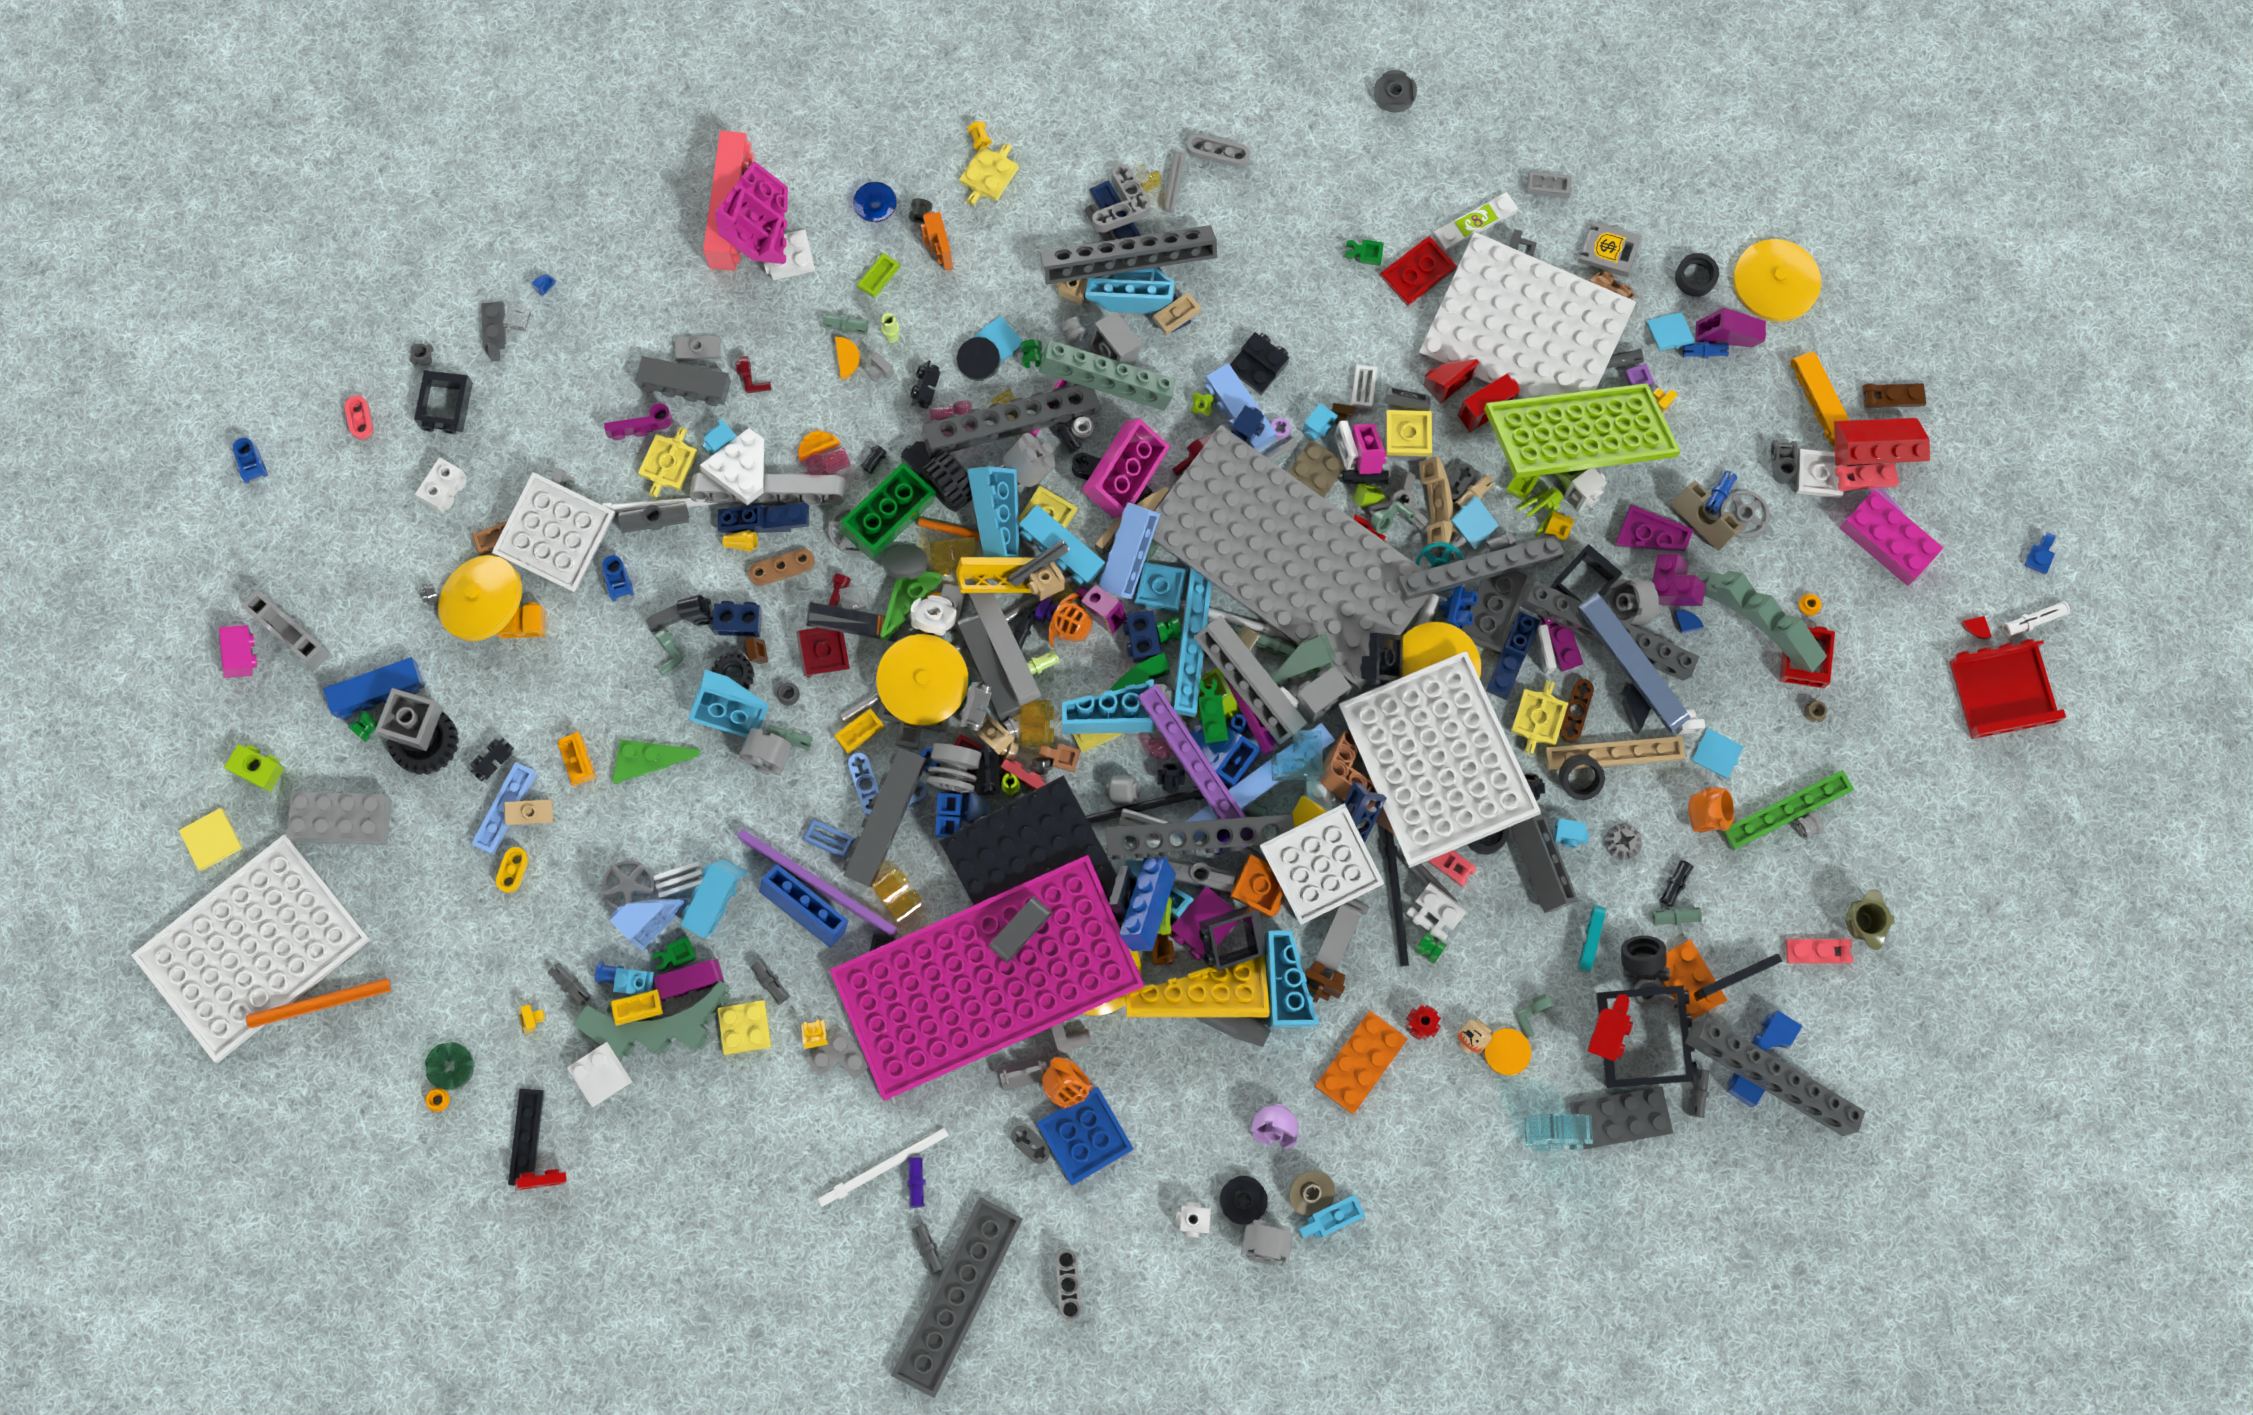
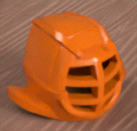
M1076 593L1064 598L1052 617L1049 625V643L1051 647L1055 648V637L1062 641L1081 642L1085 641L1091 632L1093 619L1084 609L1079 607V604L1072 603L1079 597Z
M1710 787L1691 796L1688 803V813L1693 831L1703 833L1720 829L1722 831L1729 830L1734 821V805L1732 795L1727 789Z
M1060 1057L1053 1058L1050 1061V1067L1041 1077L1043 1090L1047 1098L1063 1109L1074 1106L1081 1101L1083 1102L1089 1092L1093 1090L1087 1076L1072 1060Z

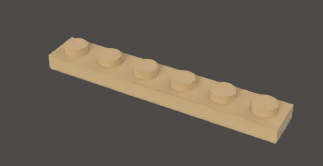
M1682 736L1547 747L1545 749L1548 772L1559 771L1565 760L1578 754L1589 755L1601 767L1680 761L1685 759ZM1583 764V765L1577 766V767L1574 768L1573 770H1575V769H1587V768H1591V767L1588 766V765H1584V764Z

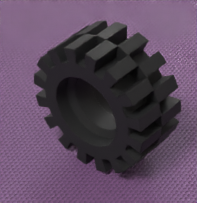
M730 652L726 653L727 656L725 657L721 655L719 657L720 660L714 662L715 667H712L711 671L725 676L728 668L736 666L742 671L741 678L736 683L749 690L750 684L754 682L753 677H755L750 661L741 654L740 656L737 652H734V655H731Z

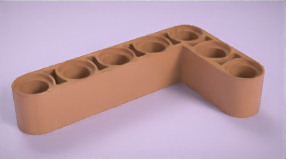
M1349 729L1345 730L1335 740V743L1331 745L1319 773L1320 783L1344 801L1354 782L1361 783L1369 792L1377 793L1372 781L1351 768L1358 748ZM1370 800L1367 810L1375 805V800ZM1382 807L1375 822L1395 835Z

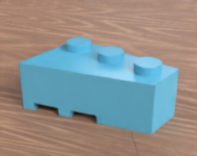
M726 859L708 864L702 873L704 878L701 884L697 885L691 897H693L690 906L687 905L681 915L683 920L680 925L702 938L711 936L726 911L725 907L730 897H734L738 891L735 887L740 877H746L748 871Z

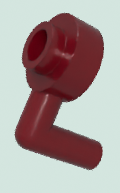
M749 356L739 357V361L736 362V370L738 375L742 374L745 392L756 393L772 390L771 382L753 384Z

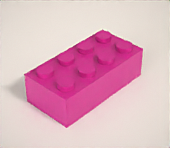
M1140 418L1125 421L1081 491L1111 518L1122 517L1127 502L1135 504L1170 448V445Z
M1875 489L1839 527L1907 586L1924 571L1944 548Z

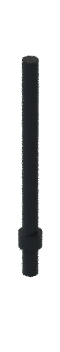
M1192 787V790L1086 815L1089 823L1092 824L1121 817L1123 808L1141 812L1195 799V801L1201 800L1204 797L1197 787Z
M1384 829L1386 847L1383 849L1384 857H1387L1399 963L1400 967L1409 966L1396 860L1398 849L1394 843L1393 833Z

